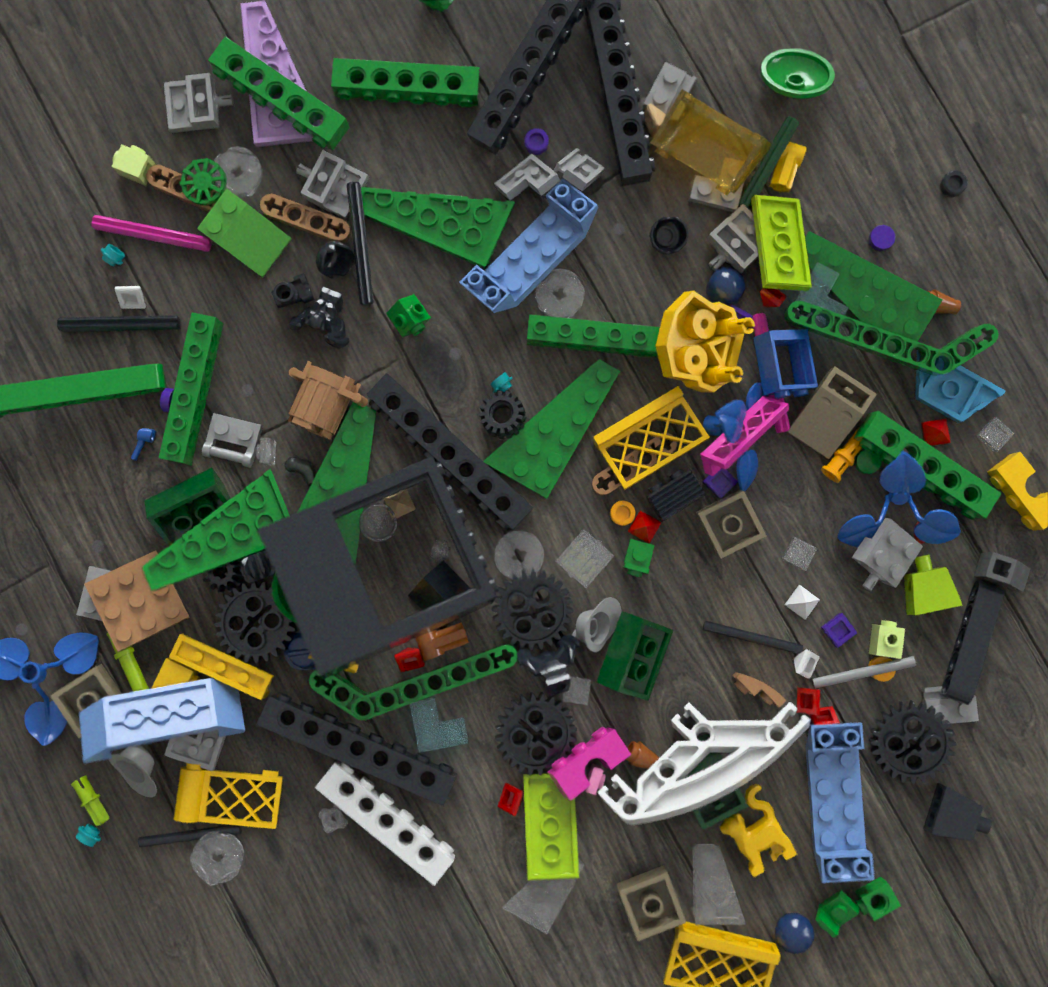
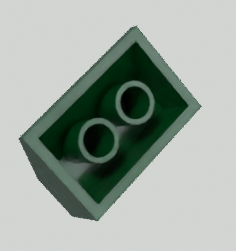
M210 468L144 500L146 518L166 544L170 546L231 498L213 468Z
M622 611L596 683L617 692L649 701L673 630Z

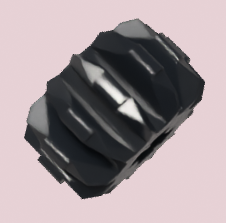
M266 550L245 557L239 562L241 574L244 576L245 581L249 583L272 576L275 573Z
M236 561L205 572L208 573V576L202 579L203 582H210L208 588L210 590L217 588L218 593H224L225 589L228 592H233L234 585L241 586L242 584L238 579V576L243 577L241 572H239L241 567L239 562L236 563ZM221 567L227 568L228 573H224L226 577L220 576L219 571H223L220 569Z

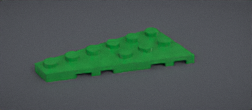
M361 187L364 217L474 265H478L483 269H486L515 205V201L509 200L503 202L487 198L481 200L470 199L466 196L433 193L427 195L411 191L405 193L394 192L389 189Z
M809 231L805 237L809 267L861 322L918 342L943 299ZM889 340L887 349L890 353H895L897 346L895 342Z
M598 359L530 419L523 429H519V434H513L512 438L505 441L483 462L547 499L620 371Z
M271 469L267 470L261 477L250 483L244 490L228 500L203 519L197 526L186 532L180 539L142 566L143 574L151 592L266 550L257 529L290 516Z

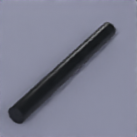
M705 620L703 630L796 654H800L803 650V645L718 623Z
M228 825L144 836L138 838V845L141 848L239 835L242 832V828L239 825Z

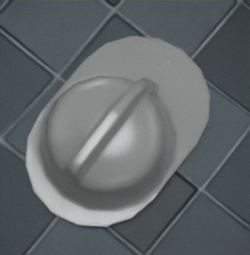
M605 598L594 610L584 611L578 616L573 636L585 643L592 652L601 650L615 631L621 614V606L617 599Z
M141 745L127 747L120 754L112 755V758L109 759L110 763L120 772L132 789L145 797H154L156 795L157 787L150 777L154 760L146 749Z

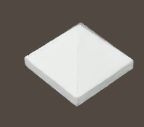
M140 286L115 287L121 309L146 308Z
M798 585L785 603V606L806 620L820 599L801 585Z
M806 649L793 659L796 673L809 679L816 667L819 656Z

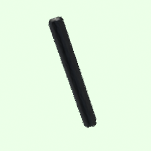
M359 182L347 183V194L359 302L361 305H371L374 303L361 184Z
M177 315L62 317L57 320V328L62 332L179 330L181 327V320Z

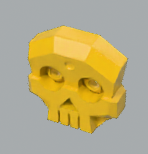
M695 291L684 292L664 311L656 342V350L663 377L681 380L686 387L699 392H715L729 382H740L742 378L735 376H743V371L737 366L744 334H750L754 331L752 328L747 329L748 327H755L753 319L749 317L738 319L734 308L721 302L711 303Z

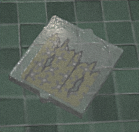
M583 529L555 562L568 572L569 577L575 578L582 586L587 588L614 555L601 544V540H596Z

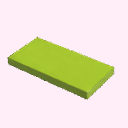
M754 195L751 202L762 287L808 291L812 288L800 200L796 198Z
M548 773L542 775L523 774L528 880L579 878L575 798L571 801L564 798Z

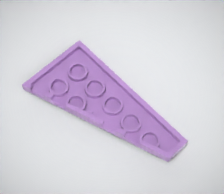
M266 2L241 3L245 50L305 90ZM257 80L253 85H259L263 80ZM283 93L275 94L273 99L280 98ZM249 95L253 140L256 147L313 141V137L307 133L302 135L297 132L288 120L281 121L269 107H260L252 100V96ZM298 106L293 110V112H300L303 109V107ZM319 120L313 123V126L321 125Z

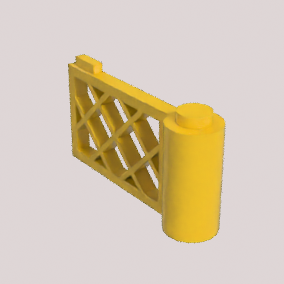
M186 763V766L181 767L174 814L175 821L277 828L283 777L278 776L279 771L263 770L262 774L221 770L210 771L201 768L199 764ZM211 776L221 777L227 784L217 794L210 786ZM228 778H235V780L230 782ZM240 779H246L253 787L243 796L233 785ZM253 780L261 782L256 785ZM265 782H276L275 793L267 799L259 787ZM230 788L238 800L227 808L219 796ZM253 791H256L264 802L253 810L245 801V798ZM209 792L213 796L210 800H208ZM275 797L273 806L270 801ZM213 800H216L224 810L217 817L206 816L207 805ZM240 802L249 812L243 819L235 818L230 811ZM264 805H267L273 812L272 822L261 821L256 812ZM252 816L255 820H248V818Z

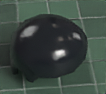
M663 217L652 225L649 236L651 245L658 252L674 254L686 245L689 233L687 225L680 218Z
M339 241L325 243L320 247L316 256L317 270L333 279V275L345 276L354 262V251Z

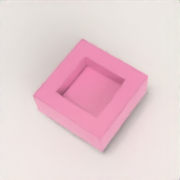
M591 764L587 776L591 786L585 789L586 792L596 795L597 789L603 787L606 775L603 774L604 770L601 766Z

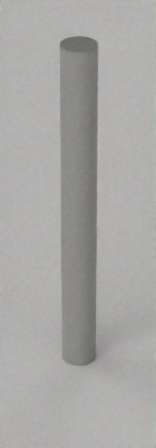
M911 656L818 677L812 680L816 689L914 667L916 662L914 657Z

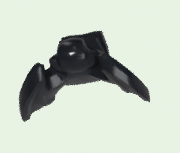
M323 287L319 299L316 300L314 306L307 307L296 317L293 316L289 322V328L291 330H300L303 325L308 324L313 329L326 330L329 334L324 335L329 345L335 348L345 347L349 343V338L346 337L344 320L338 317V313H341L343 309L342 294Z
M565 635L560 640H556L555 646L559 648L556 653L555 650L544 651L538 656H532L529 649H521L517 652L518 664L520 666L524 665L535 677L541 676L542 680L546 683L549 697L569 691L571 680L569 674L566 673V667L573 665L575 649L580 646L579 641L572 635Z

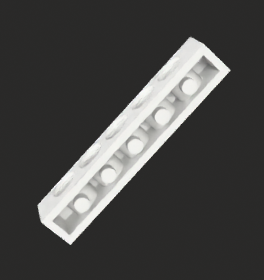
M337 760L315 788L435 886L454 861L453 848L444 841L438 842L432 837L434 833L425 825L420 827L413 821L414 817L405 809L399 810L393 805L394 800L386 793L380 794L374 789L375 785L368 778L363 776L361 779L355 774L354 767ZM350 782L354 787V792H344L342 783ZM363 798H370L374 803V808L365 809L361 804V800ZM381 815H391L394 823L392 825L383 824ZM408 830L413 834L414 839L404 841L401 838L400 832ZM422 847L431 848L433 856H422L420 849Z

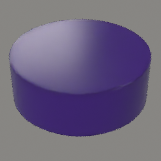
M535 128L527 132L524 144L529 153L540 155L547 150L549 139L545 131Z
M879 225L869 234V244L877 251H885L895 242V233L887 225Z
M166 388L161 394L160 407L163 412L169 413L174 392L173 388Z

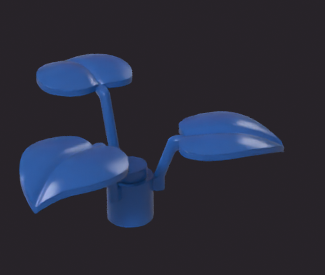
M756 382L751 386L747 394L746 406L743 401L735 400L715 413L716 416H706L703 428L707 434L720 437L724 433L729 443H735L742 434L746 408L748 411L764 396L762 383ZM746 450L737 461L739 488L744 492L753 482L758 470V457L755 450Z
M902 451L881 473L880 483L889 494L885 496V502L878 521L875 522L871 515L856 516L841 527L837 538L841 542L857 548L865 537L872 539L882 524L891 501L896 505L909 503L916 519L920 522L915 526L914 533L923 542L930 544L946 543L958 537L961 530L957 518L949 511L934 510L927 513L924 518L920 516L910 493L918 492L924 487L926 482L925 473L913 457Z
M74 633L63 637L54 647V654L60 660L48 664L44 663L43 665L27 662L30 652L24 641L17 638L0 640V679L14 680L20 677L22 681L31 683L32 688L36 689L44 699V702L33 703L27 709L24 716L26 729L43 746L50 744L61 735L67 725V720L55 702H49V697L39 686V683L43 682L46 678V670L48 668L57 667L62 664L64 670L70 674H82L91 669L96 661L99 638L93 634Z

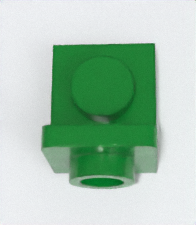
M633 539L629 540L622 567L628 569L627 574L640 578L642 573L649 574V565L655 545Z
M840 890L819 904L816 921L824 931H827L834 938L838 935L840 926L857 916L860 908Z

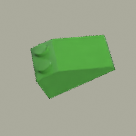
M228 189L224 191L197 228L261 277L265 276L292 239Z

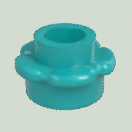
M108 244L105 249H101L102 259L111 266L123 264L122 260L125 254L120 249L111 244Z
M504 372L490 384L494 389L493 392L502 391L504 393L512 386L510 381L513 377H509Z
M87 824L78 828L79 832L76 838L81 843L93 847L96 842H100V830L97 827Z

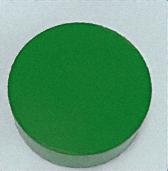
M860 451L854 461L856 469L862 474L876 472L881 466L880 455L874 451Z

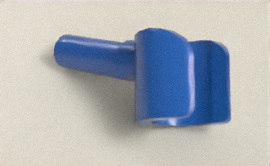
M142 428L138 431V442L131 459L137 460L145 442L153 443L156 436L155 430Z

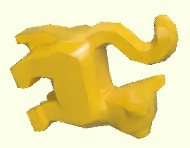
M754 784L746 790L745 800L752 809L763 811L764 816L746 828L744 818L737 812L724 819L723 824L720 826L721 832L733 837L740 852L749 860L748 869L753 877L764 872L760 858L761 851L770 847L769 855L773 861H776L781 854L786 860L797 855L790 839L782 831L772 806L766 801L755 799V794L762 789L759 784Z

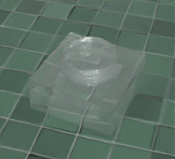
M993 417L976 436L993 452H998L1015 433L1000 419Z
M260 438V444L256 448L257 459H260V463L263 465L275 466L276 441L271 438Z
M793 537L782 560L806 571L817 548L797 537Z
M570 676V689L563 692L562 701L588 705L591 679Z

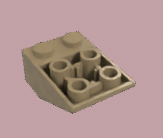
M834 366L826 372L818 384V388L814 390L787 432L829 459L863 416L877 394Z

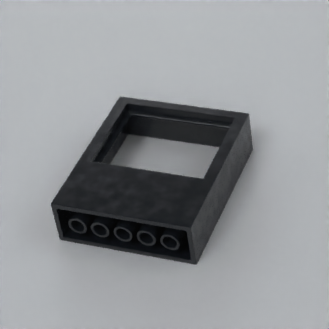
M433 456L257 529L318 674L322 679L493 604L496 598V592H498L497 585L492 577H487L485 570L487 568L486 561L482 554L477 555L474 546L477 545L475 537L471 530L466 531L464 513L460 507L456 509L453 500L455 499L453 489L450 484L445 485L443 467L440 462L435 463ZM422 482H426L474 588L382 628L335 519Z

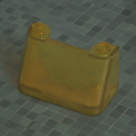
M683 89L651 141V144L657 147L656 153L666 159L671 155L717 183L715 189L727 196L730 192L736 193L772 145L763 136L756 132L753 133L748 128L724 116L704 102L693 98L692 94Z

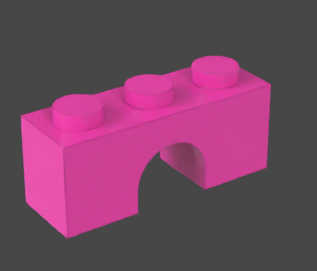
M608 727L599 728L592 734L593 738L587 743H579L571 750L573 752L567 758L561 757L551 765L552 769L547 773L564 798L571 801L591 786L585 776V766L591 759L598 758L605 768L612 770L631 755L615 729Z

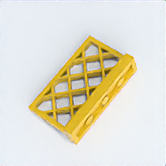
M679 386L593 437V443L605 458L624 490L710 438L684 399V394ZM680 405L687 413L685 422L670 418L672 410ZM668 413V418L662 417L663 415ZM655 420L665 421L664 434L649 431L651 422ZM669 423L683 426L681 438L666 435ZM646 425H648V426H647V430H642V429H641V428L645 427ZM686 426L697 429L702 437L695 441L684 439ZM635 432L645 434L643 447L628 444L630 435ZM648 435L662 438L660 451L645 448ZM626 438L625 443L620 442L621 440ZM665 439L680 442L678 451L674 454L662 452ZM682 443L689 444L682 448ZM613 445L624 447L621 460L611 458L606 450ZM627 448L641 451L638 464L624 461ZM644 452L659 455L657 464L652 467L641 465ZM661 456L667 457L664 460L660 461ZM615 463L620 464L619 470L616 467ZM622 466L636 467V476L626 482L621 474ZM640 469L645 470L644 472L639 474Z
M686 922L675 927V936L663 982L674 987H721V983L733 978L738 987H752L755 984H758L759 987H769L775 965L779 963L780 953L776 943ZM679 944H689L694 951L682 958L678 952ZM708 950L716 951L719 957L707 964L701 954ZM698 956L703 966L691 973L686 962ZM733 956L741 957L744 963L732 970L726 960ZM723 962L728 972L716 979L711 969ZM758 962L768 964L766 971L756 976L751 966ZM681 965L688 974L681 979L671 977L672 971ZM748 969L753 978L741 985L735 975ZM707 971L713 981L706 985L698 984L695 978Z

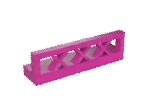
M768 396L760 398L746 411L742 434L735 443H729L723 433L701 453L705 473L714 476L721 468L726 470L789 410V405Z

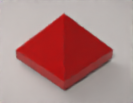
M762 288L760 291L763 307H780L787 298L779 289Z
M946 419L921 423L926 443L931 446L951 443Z
M640 510L628 532L650 544L661 522Z
M407 647L394 655L400 672L425 666L420 650L417 648Z
M797 687V713L820 715L819 689Z
M833 706L820 708V715L809 714L813 725L840 724Z
M505 783L498 807L512 816H516L523 802V791L509 783Z

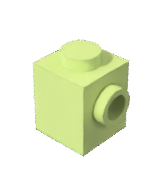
M121 144L119 151L113 156L112 167L119 175L147 186V171L156 163L141 148L134 145L129 148Z
M881 620V625L872 624L869 654L902 659L905 628H898L897 622Z

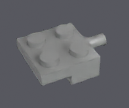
M210 73L186 75V80L164 82L168 129L171 133L219 128V107L234 105L232 95L217 96L215 81Z
M322 150L313 169L299 164L296 173L308 178L300 193L304 200L348 220L350 212L347 183L359 182L361 187H365L369 176L347 165L345 160Z
M742 204L729 218H726L707 238V241L718 253L709 262V266H713L712 269L714 271L726 261L741 274L759 257L753 214Z
M885 518L873 538L865 537L852 556L855 561L870 573L864 584H862L869 591H872L878 580L896 588L923 547L891 519Z

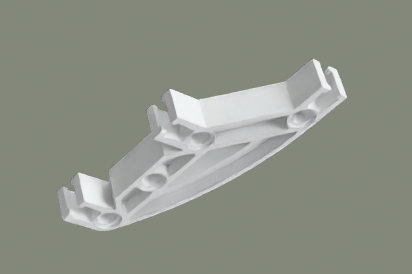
M789 702L772 721H708L688 703L684 707V716L686 718L691 716L697 724L692 730H689L680 723L681 717L678 714L671 719L673 728L687 741H677L638 779L637 794L617 774L611 779L613 782L612 787L614 789L620 787L626 795L616 803L609 797L606 786L601 788L598 794L625 823L630 825L667 819L692 811L731 793L761 773L809 727L810 719L803 715L799 724L789 730L783 723L789 716L793 717L798 710ZM701 732H707L711 735L709 740L705 742L699 741L697 736ZM774 732H780L785 738L780 742H776L770 736ZM709 753H732L717 764L685 778ZM672 768L674 770L673 776L670 778L661 776L663 769ZM629 804H635L638 807L633 815H627L624 812L625 807Z

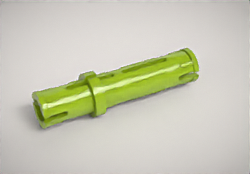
M106 633L116 654L114 657L116 660L119 659L132 691L148 690L149 687L134 657V648L128 647L117 652L109 634Z

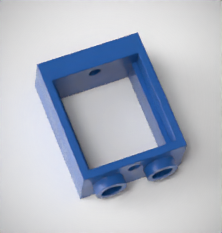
M807 329L772 330L753 337L764 396L774 395L775 399H779L793 394L794 397L809 395V390L818 388ZM775 346H788L795 381L794 385H782Z

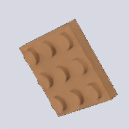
M153 551L84 584L117 652L190 618L173 584L151 592L142 566L158 555L157 551Z

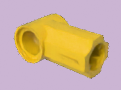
M789 141L773 171L769 185L773 190L778 192H789L791 190L797 168L800 167L807 147Z

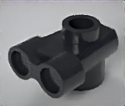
M304 273L294 276V280L289 283L281 282L277 284L274 290L271 291L278 308L302 301L306 304L315 300ZM290 293V296L284 299V295Z

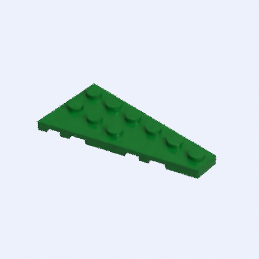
M352 402L298 512L367 483L376 417L375 410L367 406L361 407ZM363 508L335 519L354 564L356 563Z

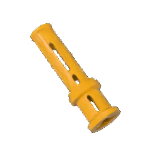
M857 431L842 449L840 448L834 452V457L828 465L821 468L822 473L836 483L840 482L841 475L845 470L853 466L854 457L862 449L859 446L860 442L854 439Z

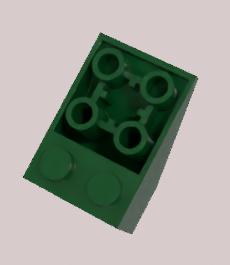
M706 733L697 739L705 742L709 740L710 735ZM709 753L685 778L723 760L720 753ZM737 788L709 804L692 810V813L701 829L705 830L749 806L742 792Z

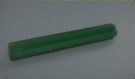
M787 116L740 198V206L744 204L749 210L752 208L751 199L754 195L760 194L799 125L798 120Z

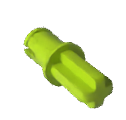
M85 775L79 778L84 789L81 788L77 780L71 786L82 802L80 806L85 807L95 826H99L109 819V815L99 800L100 794L95 793L87 779L88 777Z

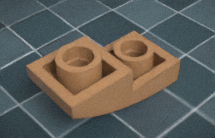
M737 672L732 675L737 680L734 685L744 695L748 692L755 696L761 691L762 693L759 696L769 706L774 704L779 708L787 701L773 688L755 678Z

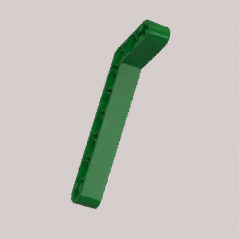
M795 301L784 311L786 322L792 326L807 329L809 332L933 376L949 373L993 345L998 339V331L994 325L982 324L970 329L941 349H937L804 301ZM799 308V313L805 316H800L796 319L794 318L795 313L792 311ZM820 315L826 319V326L824 328L816 325V316ZM840 324H846L849 327L850 333L847 337L840 334ZM865 332H869L873 336L871 345H867L863 341V334ZM982 332L986 334L982 341H973L974 339L980 337L982 335ZM889 340L895 342L897 346L895 353H890L887 350ZM958 344H962L966 349L963 357L956 351ZM913 349L918 350L920 353L918 362L911 358V351ZM937 357L944 361L942 370H938L935 367Z
M147 364L0 385V418L9 414L162 392L167 388L163 365Z
M503 644L368 694L337 673L325 678V681L329 684H333L335 681L338 682L331 689V692L328 690L332 686L327 683L319 684L320 678H318L317 670L310 675L309 684L314 691L356 719L367 720L510 668L517 662V650L511 644ZM503 649L513 652L514 655L511 656L510 662L502 659L497 661L499 666L494 667V659L490 655L494 652L496 658L503 654ZM482 657L488 659L490 668L486 671H480L476 667L477 659ZM454 667H463L466 670V677L461 680L456 679L452 673ZM438 675L441 677L442 686L433 688L429 684L430 676ZM412 683L417 686V696L411 697L407 695L405 690L407 684ZM340 687L348 689L349 698L347 700L339 698L338 689ZM389 692L394 696L393 705L383 703V693ZM360 701L369 703L370 712L368 714H363L359 711L358 705Z

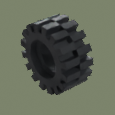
M498 391L496 396L494 392L491 393V399L486 397L483 400L485 405L481 404L480 406L482 411L479 412L480 421L491 436L495 438L498 436L499 439H504V436H507L508 439L512 438L511 434L515 433L517 435L519 434L518 429L524 428L523 422H526L525 409L515 394L512 396L511 392L506 391V394H503L502 391ZM501 407H507L512 411V416L506 423H498L494 420L495 411Z

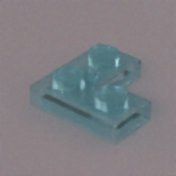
M817 262L810 273L812 288L808 291H800L795 301H804L841 315H845L848 310L847 306L827 296L839 273ZM816 316L815 319L826 324V319L823 316Z
M435 697L410 704L419 753L469 743L464 717L440 722Z

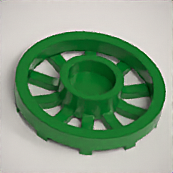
M209 158L192 160L182 171L180 182L182 191L195 204H213L218 201L226 189L227 178L223 168ZM204 164L203 171H200L198 165ZM208 164H211L214 167L207 172ZM193 168H195L197 172L196 175L190 172ZM218 170L220 176L213 177L212 175ZM188 175L193 177V180L187 181ZM215 181H221L220 188L215 186ZM186 185H194L189 191L187 190ZM198 189L196 199L191 197V194ZM214 189L217 193L211 197L210 191ZM202 193L206 194L207 200H201Z

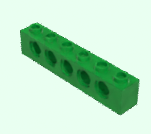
M227 37L223 38L208 59L215 76L222 81L227 79L232 82V86L241 94L248 93L251 95L252 100L260 107L264 108L267 106L272 109V113L281 121L286 119L291 122L292 127L302 135L307 133L313 137V142L321 148L326 146L333 151L350 128L344 116ZM242 66L240 71L233 72L236 67ZM263 80L261 84L253 85L255 81ZM283 93L280 98L273 99L275 94ZM296 107H303V109L300 112H293V110ZM316 120H323L321 125L313 126Z
M333 58L331 87L334 95L343 100L362 98L365 101H375L376 99H383L391 103L410 101L413 104H423L424 102H431L439 106L458 104L461 107H472L473 105H478L480 69L479 67ZM358 78L363 79L360 84L353 83ZM381 80L388 81L385 85H377ZM406 81L412 83L408 87L401 86V84ZM428 83L436 84L434 88H425ZM454 84L460 86V88L457 90L449 89V87Z
M191 313L159 453L160 459L192 466L223 323L216 317Z
M529 314L527 345L658 358L656 342L660 327Z
M880 411L868 413L854 436V439L860 442V447L869 452L874 451L880 455L879 459L888 465L899 456L904 448L907 449L908 454L919 463L922 469L924 462H926L929 469L925 473L926 482L923 489L931 493H937L941 496L940 500L942 502L961 509L960 513L971 520L987 518L1001 495V492ZM884 434L888 438L887 446L882 443V436ZM945 475L949 480L947 487L943 482ZM965 489H967L969 493L967 500L964 497Z

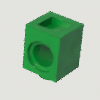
M881 876L854 891L859 899L855 901L860 908L859 910L864 916L867 914L874 921L901 906L889 883ZM880 895L879 902L871 905L872 897Z

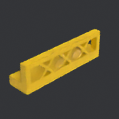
M184 634L179 635L169 658L257 699L267 698L271 691L268 688L274 677L273 675Z

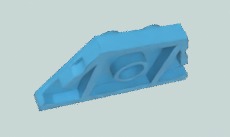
M918 350L916 362H918L920 359V353ZM937 357L935 367L938 370H942L944 361ZM961 365L947 374L938 376L916 370L915 399L957 423L963 422L1005 393V390Z

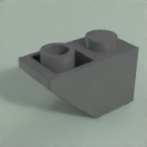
M985 552L980 555L974 577L1024 592L1031 568L1016 559L995 552Z

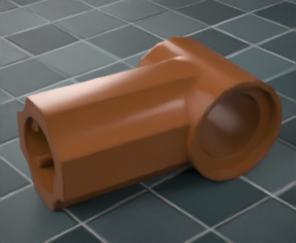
M462 622L415 638L423 661L445 654V651L469 643Z

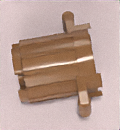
M307 361L303 372L294 367L289 370V375L302 382V385L288 413L290 415L288 422L307 428L309 432L330 440L332 435H335L349 402L352 401L361 407H365L368 404V400L358 393L361 384L357 383L355 385L354 379L348 376L342 378L327 370L311 365L312 362Z

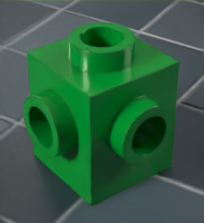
M415 294L398 299L386 313L402 338L411 334L413 336L420 334L426 328L424 325L431 319Z

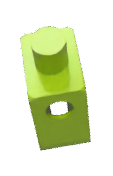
M930 555L916 557L917 572L905 574L904 576L907 615H919L962 606L948 569L946 567L933 568Z

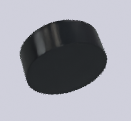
M960 171L947 173L940 183L942 192L949 197L959 196L967 187L966 176Z

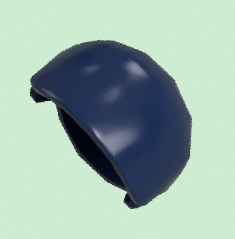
M730 267L717 269L706 286L709 300L713 303L721 302L727 306L735 305L745 291L744 276L736 269Z
M786 913L777 922L775 936L778 945L784 951L799 954L804 953L811 947L814 940V929L808 918L799 913Z

